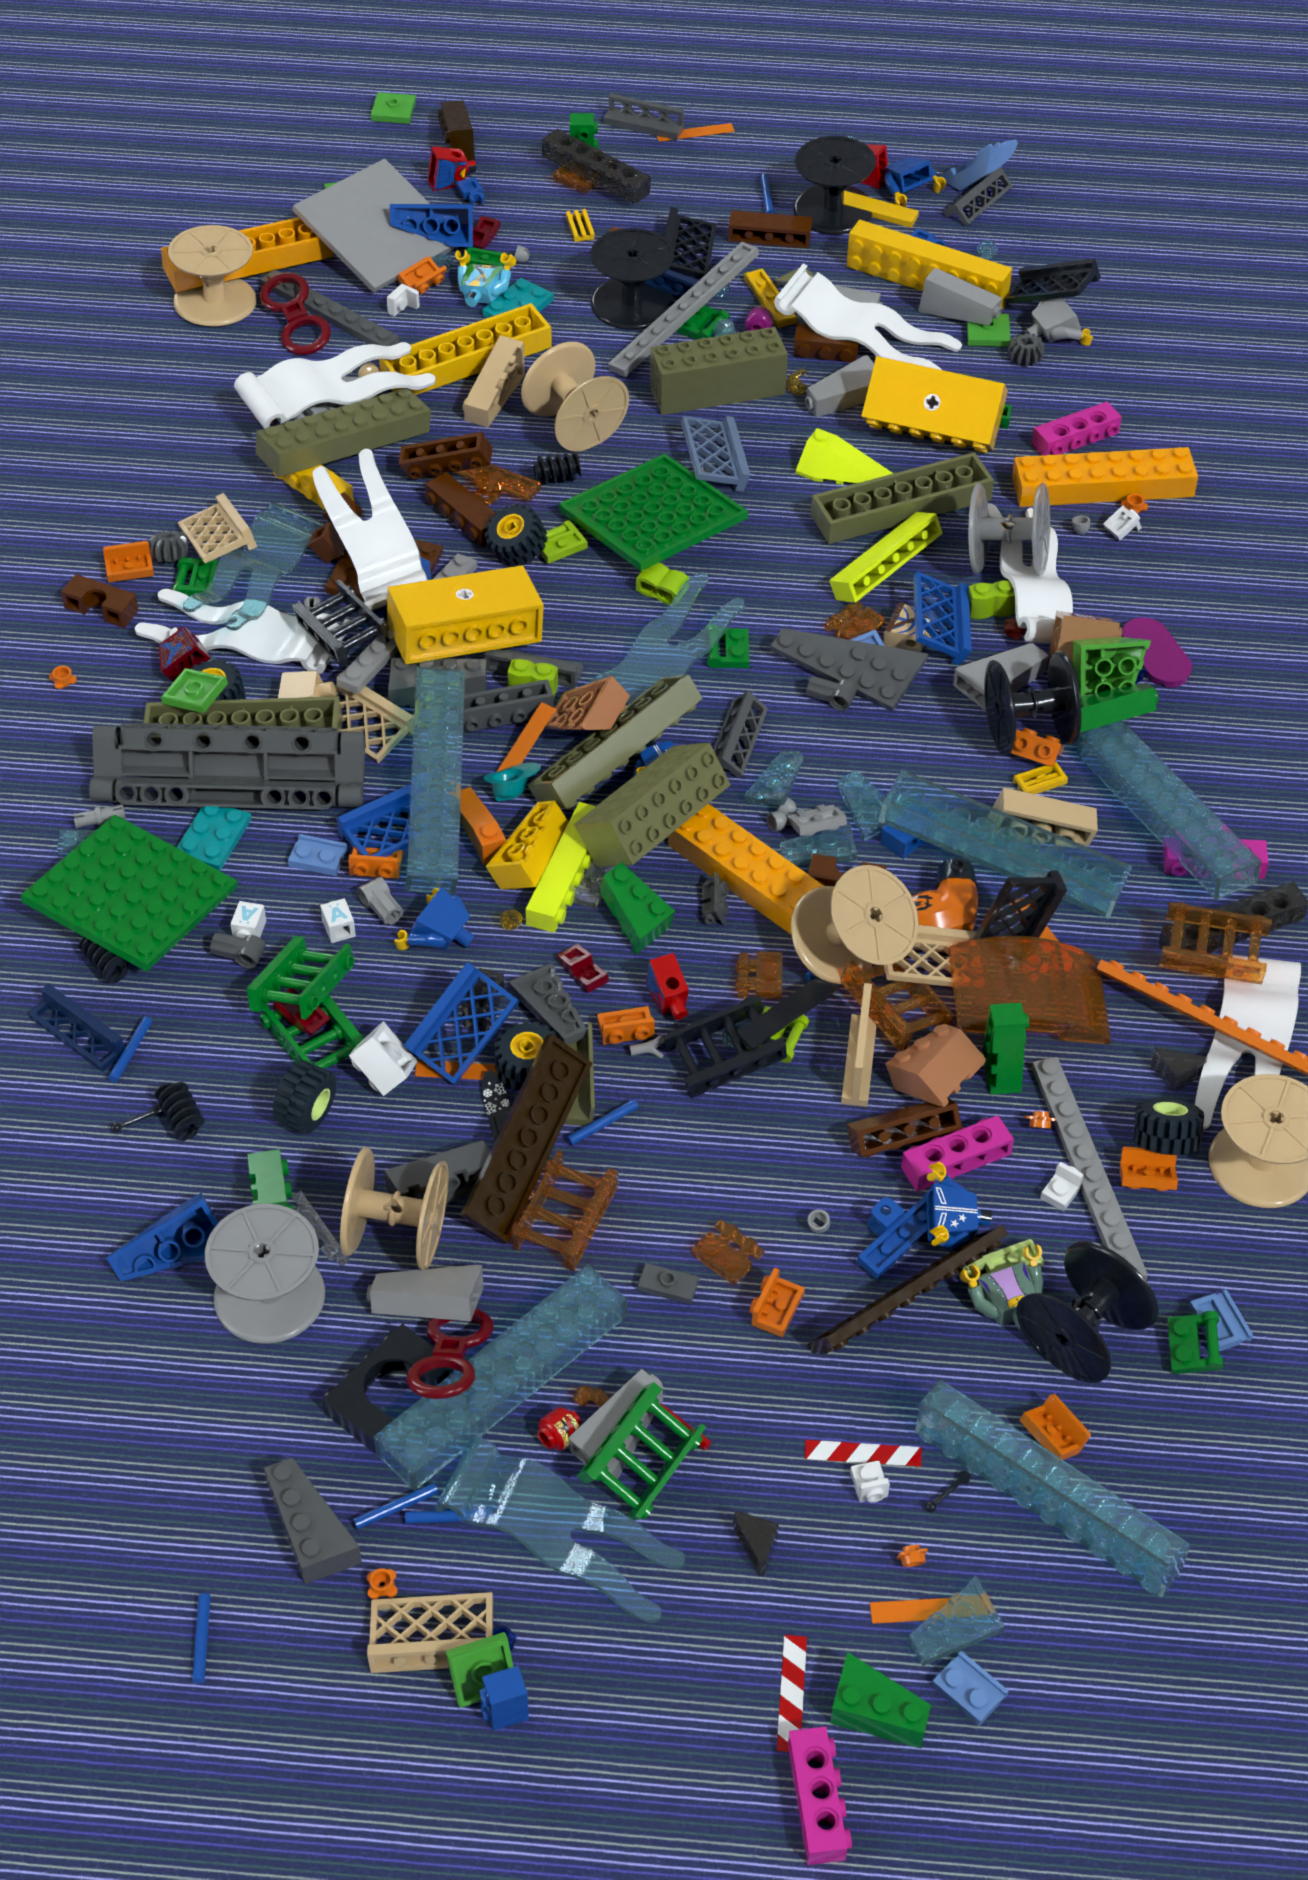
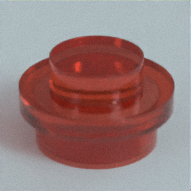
M1016 618L1007 619L1003 624V631L1010 638L1019 639L1026 632V628H1019Z

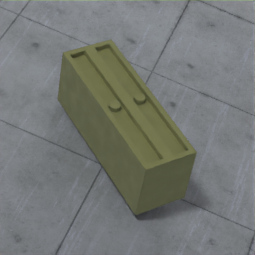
M776 327L650 347V389L661 415L785 395L788 353Z
M710 743L672 746L574 825L596 866H616L620 862L624 865H634L731 784Z

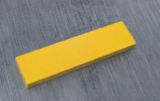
M844 191V205L870 211L873 218L912 228L918 218V210Z
M763 269L744 273V281L760 304L772 313L774 324L777 328L797 323V316L794 313L792 315H784L775 307L774 301L780 292Z

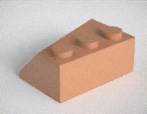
M613 676L566 691L555 706L556 711L545 727L547 729L611 730L619 714L626 708L625 704L630 695Z
M942 1024L935 1027L925 1037L917 1039L906 1050L896 1053L894 1058L885 1064L896 1091L945 1107L949 1103L947 1097L951 1093L957 1094L961 1089L960 1083L963 1080L970 1079L986 1060L961 1029Z

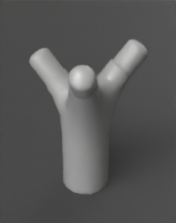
M659 1035L649 1042L630 1045L631 1056L650 1053L660 1059L663 1058L664 1055L656 1048L664 1044V1037Z

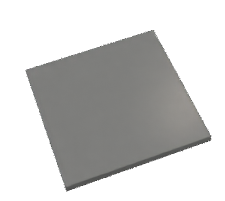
M386 159L294 204L292 211L373 293L397 281L396 278L399 273L427 256L435 260L457 248L390 225V204L430 203Z

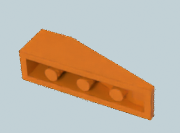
M471 787L449 793L448 798L483 866L487 865L506 842L505 836L497 821Z

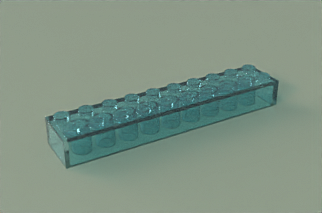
M426 667L416 668L405 891L432 893L434 888L440 889L441 887L449 894H455L459 859L465 671Z
M1123 720L1080 732L1077 745L1078 757L1166 848L1168 847L1178 861L1215 900L1258 883L1261 860Z
M904 770L900 771L884 800L878 822L1008 877H1046L1049 871H1059L1068 889L1063 900L1110 919L1133 867Z
M587 1264L468 1360L476 1373L475 1381L467 1391L447 1399L422 1397L374 1436L376 1454L413 1491L417 1490L627 1317V1299ZM456 1370L437 1386L452 1384L458 1381L463 1374Z
M941 1379L938 1380L920 1402L915 1432L923 1441L934 1444L948 1458L956 1459L965 1465L972 1474L980 1475L989 1481L996 1490L1005 1492L1013 1497L1021 1507L1032 1510L1045 1523L1056 1526L1065 1532L1069 1539L1074 1542H1080L1089 1548L1097 1558L1107 1560L1121 1574L1132 1577L1141 1583L1145 1590L1150 1593H1156L1163 1598L1181 1573L1191 1544Z

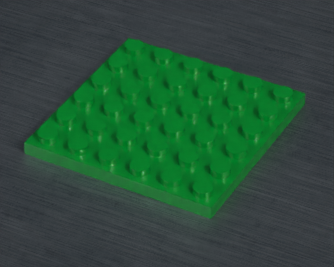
M665 453L558 504L559 511L640 571L748 519V510L706 481L696 479L693 472Z
M113 815L21 894V902L147 972L237 889L238 881L125 819Z

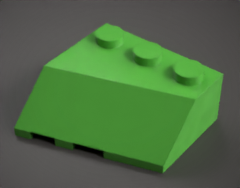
M1126 637L1073 640V668L1080 696L1135 685L1139 670H1142L1144 664L1143 658L1146 649H1149L1151 640Z

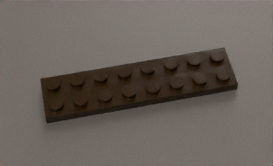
M553 1034L545 1037L460 1214L461 1217L501 1244L509 1243L592 1065L591 1061Z
M1003 1224L977 1234L968 1243L949 1252L807 1344L813 1354L820 1351L827 1354L832 1350L837 1351L849 1343L848 1339L864 1334L871 1329L870 1325L889 1318L893 1315L892 1311L895 1309L903 1308L915 1301V1296L927 1293L937 1286V1282L954 1276L962 1266H968L980 1259V1254L986 1251L990 1252L1002 1244L1000 1239L1008 1235Z

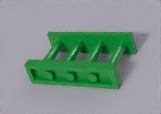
M295 936L246 988L250 1011L260 1012L270 1001L295 1004L300 1006L301 1019L306 1020L353 968L354 956L351 952V945L346 943L336 955L308 951L304 937ZM306 961L324 963L327 965L324 968L303 964ZM294 974H299L305 976H312L315 978L312 981L295 979L291 977ZM285 987L303 990V992L299 995L280 992L279 990Z
M310 977L306 980L312 981L315 977ZM329 994L318 1007L330 1017L328 1023L331 1026V1030L301 1046L292 1037L303 1031L294 1025L285 1029L279 1021L283 1017L276 1011L272 1012L266 1004L261 1010L260 1022L266 1030H271L295 1063L301 1060L312 1063L306 1054L335 1039H341L345 1047L312 1063L326 1069L349 1057L353 1049L364 1039Z
M655 1382L643 1386L577 1475L585 1484L601 1480L633 1508L625 1518L629 1522L639 1519L644 1520L650 1514L654 1507L651 1503L690 1450H695L702 1442L703 1437L700 1435L706 1428L703 1424H699L689 1430L658 1403L659 1399L657 1396L662 1391V1388ZM645 1412L653 1413L683 1439L674 1452L642 1426L643 1422L640 1419ZM629 1434L637 1436L666 1462L657 1475L625 1448L626 1444L623 1442ZM612 1457L614 1459L618 1457L649 1484L641 1498L608 1471L609 1467L606 1465Z

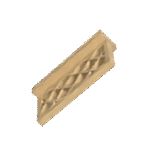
M224 493L216 496L217 504L177 522L204 563L212 561L243 545L249 551L257 547L249 526Z
M337 684L335 685L336 692L334 696L340 693L346 697V701L340 702L341 708H346L347 715H342V722L347 721L348 728L341 729V731L365 732V756L377 764L407 734L412 736L416 732L417 727L413 715L366 686L358 694L338 687ZM361 706L363 707V712L350 714V707ZM379 717L381 718V723L368 725V718ZM364 719V726L351 728V720ZM397 728L399 731L396 735L386 736L385 729ZM382 730V737L369 739L370 731ZM383 743V748L377 754L370 751V745Z
M918 925V934L912 949L923 950L926 954L921 957L911 949L907 955L915 961L912 966L904 959L896 962L905 972L893 971V964L884 965L886 979L984 990L986 983L979 952L971 953L968 947L976 931ZM937 952L947 953L949 957L945 960ZM960 954L971 955L972 961L968 962ZM929 956L940 964L937 968H934L926 961ZM954 959L964 968L959 971L949 962ZM920 965L930 974L922 975L915 968ZM945 968L954 977H945L939 971ZM968 970L976 977V980H970L964 973Z
M864 983L861 1015L851 1014L841 1104L868 1107L877 1017L869 1016L872 984Z
M493 1593L371 1600L370 1641L367 1649L371 1673L449 1668L446 1650L484 1639L470 1638L468 1636L477 1626L486 1632L485 1638L493 1636ZM486 1603V1609L478 1616H475L468 1610L474 1604ZM452 1605L457 1610L447 1619L438 1612L443 1606ZM422 1607L426 1612L417 1620L407 1614L413 1608ZM392 1609L396 1614L385 1622L378 1617V1610ZM463 1614L471 1622L463 1630H460L453 1622ZM433 1616L441 1624L430 1632L422 1625ZM403 1618L410 1626L399 1634L392 1626ZM447 1628L456 1634L451 1640H440L437 1638ZM416 1630L425 1636L420 1642H409L407 1640ZM385 1632H388L395 1638L391 1643L377 1644V1639Z

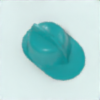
M523 763L499 772L487 774L484 776V780L491 783L494 798L497 801L512 800L523 793L526 788L527 778L536 774L541 766L537 763Z

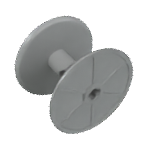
M980 483L975 484L971 496L968 526L969 556L974 574L981 573L984 568L988 540H1007L1009 544L1012 543V540H1032L1035 570L1039 575L1044 574L1050 546V500L1045 483H1041L1037 488L1032 517H1013L1012 514H1009L1008 517H989L985 488ZM1005 522H1016V525L1009 526Z
M255 1204L243 1207L229 1214L211 1232L205 1247V1263L208 1273L216 1283L214 1307L220 1322L233 1335L253 1343L269 1344L282 1342L305 1331L320 1314L325 1300V1285L321 1273L315 1266L318 1259L319 1243L314 1228L303 1215L282 1205Z

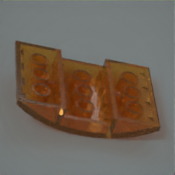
M1027 936L987 937L961 942L949 947L957 1026L963 1032L985 1033L990 1004L1021 1002L1023 1012L1028 1013L1029 1028L1026 1031L1058 1033L1059 1040L1099 1044L1111 1043L1101 973L1097 969L1099 960L1088 952L1059 941Z

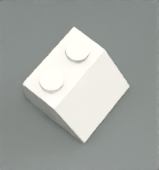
M384 1021L365 1037L349 1055L353 1066L358 1071H362L368 1077L371 1087L375 1091H380L383 1096L404 1081L417 1063L415 1057L403 1046V1043Z

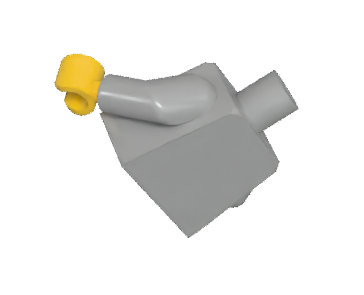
M1063 298L1041 300L1036 309L1032 311L1031 315L1035 324L1026 329L1028 335L1035 334V337L1043 335L1049 343L1069 338L1079 340L1085 346L1091 344L1093 336L1090 335V330L1087 328L1083 329V331L1080 330L1081 327L1077 315Z

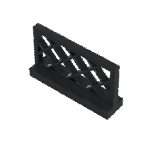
M670 207L664 238L670 242L674 249L673 262L680 261L683 265L672 264L669 270L703 278L709 270L717 224L677 215L678 209ZM680 223L687 224L690 227L684 228ZM704 228L711 231L704 233L701 229ZM695 231L698 236L693 237L690 233ZM684 235L687 240L682 241L679 237ZM704 240L707 244L702 246L698 241ZM693 244L696 248L691 250L687 245ZM682 248L685 252L680 254L676 249ZM702 253L705 257L699 258L696 254ZM691 257L694 261L688 262L685 258ZM699 265L704 271L695 269L694 267Z
M1088 259L1022 267L1018 271L1020 279L1003 300L1005 304L1080 296L1090 282H1098L1101 278L1096 260Z
M1049 871L1046 877H1008L968 946L970 952H1015L1018 959L1028 957L1068 890L1059 871ZM1013 887H1021L1018 890L1010 893ZM1040 887V888L1038 889V891H1036V892H1034V893H1031V891H1033L1034 889ZM1025 894H1028V895H1029V896H1027V897H1025V898L1019 900L1018 902H1015V901H1014V900H1016V899L1022 897V896L1025 895ZM1010 902L1012 903V905L1000 911L1001 907L1009 904ZM1029 905L1027 909L1021 910V908ZM1018 911V913H1017L1016 915H1014V916H1012V917H1010V918H1008V919H1005V917H1007V916H1009L1010 914H1012V913ZM999 920H1002L1001 923L990 928L992 924L996 923ZM1019 922L1017 926L1011 928L1012 925ZM1006 928L1008 929V931L998 935L997 937L995 936V934L1005 930ZM990 937L992 938L991 940H989V941H987V942H985V943H981L982 941H984V940H986V939H988V938H990ZM1008 939L1010 941V943H1002Z

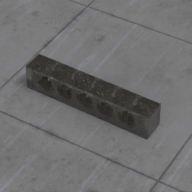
M559 129L554 130L542 139V157L631 203L636 204L650 194L651 176Z
M1294 881L1164 926L1162 927L1158 943L1173 965L1188 962L1203 954H1211L1217 949L1233 946L1248 938H1256L1262 933L1278 930L1290 923L1300 922L1306 916L1308 900Z

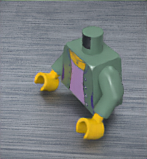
M1038 1244L1035 1245L1036 1254L1034 1257L1029 1255L1028 1246L1023 1248L1022 1255L1029 1261L1027 1266L1025 1262H1021L980 1277L979 1268L976 1265H970L971 1278L965 1269L961 1270L959 1277L963 1282L969 1284L967 1289L974 1308L990 1319H994L998 1325L1003 1326L1014 1322L1018 1330L1022 1332L1017 1320L1016 1307L1019 1300L1025 1295L1042 1293L1043 1278L1041 1264L1037 1263V1259L1042 1255L1041 1247Z

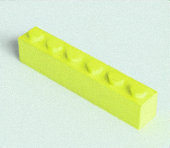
M914 513L831 578L829 582L835 599L856 603L943 534L937 514Z
M582 802L578 803L526 907V925L555 933L558 925L563 924L566 917V909L568 906H572L574 902L575 890L581 887L584 872L589 870L592 864V858L574 824L596 806Z

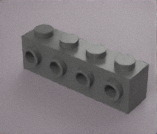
M548 679L454 696L455 716L461 733L529 721L541 702L554 707V696Z

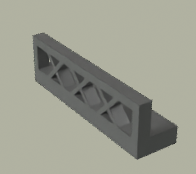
M612 93L608 96L609 110L604 116V124L673 140H678L684 130V109ZM614 101L620 102L624 108H614ZM632 106H638L643 112H635ZM650 110H657L661 116H653ZM670 113L678 115V122L673 121L668 115Z
M1000 167L976 182L944 209L943 213L947 218L956 213L963 225L966 226L1013 187V185ZM998 177L1004 184V188L998 187ZM986 188L992 190V197L986 196ZM975 198L981 199V207L975 206ZM963 207L970 209L969 218L962 210Z
M504 648L485 651L484 658L487 661V671L508 675L509 666L514 659H524L534 664L547 663L554 665L558 668V685L569 688H576L583 671V664Z
M749 691L732 700L713 749L721 766L726 767L737 778L744 774L768 710ZM751 706H754L759 711L757 716H754ZM747 721L749 722L751 733L747 732L745 726ZM739 738H742L745 746L744 750H741L738 741ZM732 755H736L738 766L731 761Z

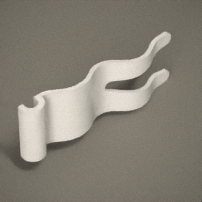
M804 263L774 301L775 307L780 313L784 315H792L794 312L798 313L816 333L829 339L858 342L879 357L942 370L927 359L908 356L897 351L875 329L876 326L884 328L897 339L914 345H939L954 352H958L962 347L959 340L948 334L923 331L911 326L897 312L885 305L860 303L846 298L819 272L814 277L809 276L806 272L807 265Z
M401 342L393 346L361 345L324 361H311L302 358L288 359L274 365L258 377L251 372L240 375L234 383V388L263 428L266 429L270 427V422L273 419L277 418L280 423H284L318 403L332 402L349 405L364 399H370L389 389H424L435 384V376L430 373L409 376L397 372H376L350 382H345L341 379L366 362L375 359L393 360L411 352L410 344Z
M363 449L359 453V464L372 507L373 515L369 520H361L351 510L336 489L325 467H317L313 471V478L325 509L354 563L358 575L360 593L365 601L364 604L373 611L387 605V587L427 581L428 579L422 568L420 553L415 540L383 482L376 466L374 455L370 449Z
M988 503L989 517H1003L995 505ZM1033 508L1027 509L1026 517L1033 516ZM1005 522V523H1007L1009 526H1010V525H1014V524L1011 523V522ZM1050 527L1048 562L1043 575H1039L1036 572L1033 560L1031 566L1023 564L1022 540H1012L1010 544L1007 540H1002L1000 571L1012 583L1014 588L1016 621L1019 628H1027L1024 636L1025 641L1050 643L1056 610L1073 613L1070 588L1064 580L1058 577L1056 572L1058 539L1052 527Z
M162 589L158 592V599L160 601L177 607L200 622L215 625L231 621L237 622L233 626L224 627L209 634L195 635L201 641L206 651L217 648L233 649L254 660L269 664L301 661L302 666L307 671H316L318 674L324 672L332 659L298 624L296 616L282 613L264 603L242 601L226 607H212L174 590ZM322 613L316 616V618L324 619L330 614ZM345 619L342 625L346 624L351 620ZM139 623L135 626L137 635L152 639L158 643H162L170 637L169 632L171 629L165 626L150 623ZM334 623L327 627V629L335 630L342 625ZM345 634L344 636L338 638V640H339V641L343 640L344 637L346 636V634Z
M1226 954L1224 959L1226 970L1224 974L1223 1001L1219 1018L1223 1019L1224 1016H1228L1238 1022V1027L1244 1030L1250 1027L1262 1034L1260 1038L1268 1042L1271 1039L1277 1040L1284 1044V1050L1288 1051L1298 1009L1301 963ZM1216 1031L1202 1069L1195 1099V1105L1203 1110L1205 1115L1203 1129L1209 1128L1224 1082L1231 1068L1242 1054L1251 1053L1255 1056V1075H1280L1283 1064Z

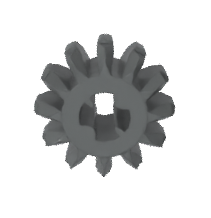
M1017 334L1010 341L1008 356L1011 358V362H1017L1018 366H1035L1043 358L1044 343L1041 342V337H1035V334Z
M163 531L150 537L149 546L153 559L159 562H175L180 558L188 556L189 548L186 535L178 531Z

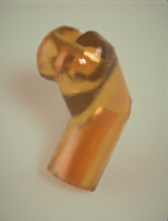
M585 1385L578 1387L577 1392L573 1395V1400L580 1406H585L590 1400L602 1407L611 1398L601 1388Z

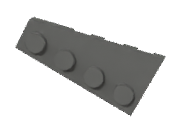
M553 963L508 982L509 990L543 1025L549 1026L550 1031L554 1030L557 1038L565 1044L569 1045L587 1037V1029L576 1008H573L571 998L568 992H565L560 977H557Z

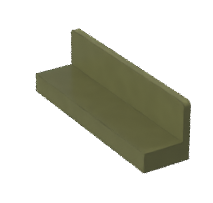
M592 1022L587 1024V1037L568 1045L591 1061L592 1065L568 1114L565 1125L586 1126L593 1121L595 1093Z

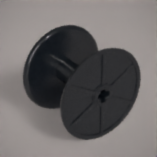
M844 136L820 137L804 144L796 153L795 165L798 172L805 179L817 185L805 190L798 196L794 204L795 216L812 217V231L830 235L850 233L859 219L869 222L872 218V212L844 205V191L868 197L863 191L851 185L865 180L873 172L876 164L873 151L863 142Z
M640 228L614 230L596 240L591 249L592 263L599 272L611 278V280L601 284L593 293L591 298L593 313L599 320L615 328L625 330L648 328L673 305L670 293L644 284L645 281L661 276L671 267L674 260L672 245L660 234Z
M1057 651L1052 655L1048 668V689L1032 691L1031 688H1028L1027 692L1013 694L1008 675L1000 662L991 660L988 663L984 679L986 715L996 748L1002 755L1011 753L1016 739V717L1030 715L1032 718H1036L1037 714L1051 712L1056 731L1061 740L1070 746L1077 743L1081 730L1080 692L1074 668L1065 652Z
M1079 1241L1071 1244L1066 1250L1064 1267L1072 1287L1080 1298H1074L1072 1306L1051 1295L1043 1293L1027 1294L1019 1300L1016 1307V1315L1025 1337L1045 1360L1074 1379L1088 1383H1097L1106 1379L1111 1370V1356L1108 1347L1095 1328L1100 1326L1099 1320L1103 1317L1107 1321L1126 1329L1144 1330L1151 1327L1157 1321L1159 1308L1150 1285L1130 1262L1101 1244Z

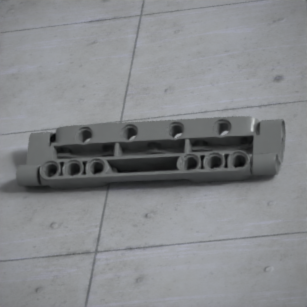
M124 723L120 726L93 727L94 776L90 781L89 787L91 801H117L125 805L321 810L330 807H361L363 804L365 775L364 732L338 731V729L330 727ZM150 734H158L161 737V742H154ZM199 735H207L211 742L209 744L201 742ZM248 736H256L260 744H251L248 741ZM305 737L309 745L301 746L297 742V738ZM123 776L188 777V779H185V778H143V777H123ZM270 779L333 780V781H335V782L269 781V780H270ZM123 787L132 788L134 795L125 794ZM154 787L159 795L152 796L147 788ZM172 788L181 789L183 796L178 797L174 795ZM270 791H279L281 793L282 798H273L270 795ZM294 792H304L306 799H298ZM319 792H328L331 799L323 800L319 796Z

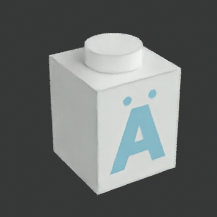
M345 898L320 905L322 922L331 943L356 937L354 920Z
M239 901L231 921L232 936L245 938L247 935H255L261 937L266 923L264 905Z

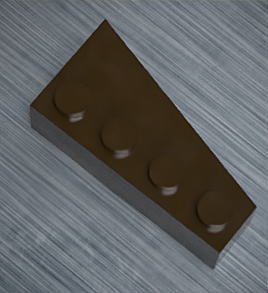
M464 100L440 102L441 109L437 110L438 121L440 122L447 148L460 149L463 151L467 161H475L473 128Z

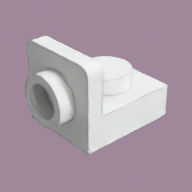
M401 284L387 296L388 314L394 317L401 310H404L406 306L414 309L419 308V292Z
M1123 505L1103 523L1105 529L1118 540H1121L1133 528L1137 531L1142 528L1139 522L1140 516L1133 509L1129 511Z
M1059 1162L1055 1175L1042 1191L1040 1199L1064 1212L1079 1192L1083 1174L1073 1166Z
M879 1461L851 1466L850 1473L859 1503L865 1501L878 1502L888 1497L890 1483L888 1478H884Z

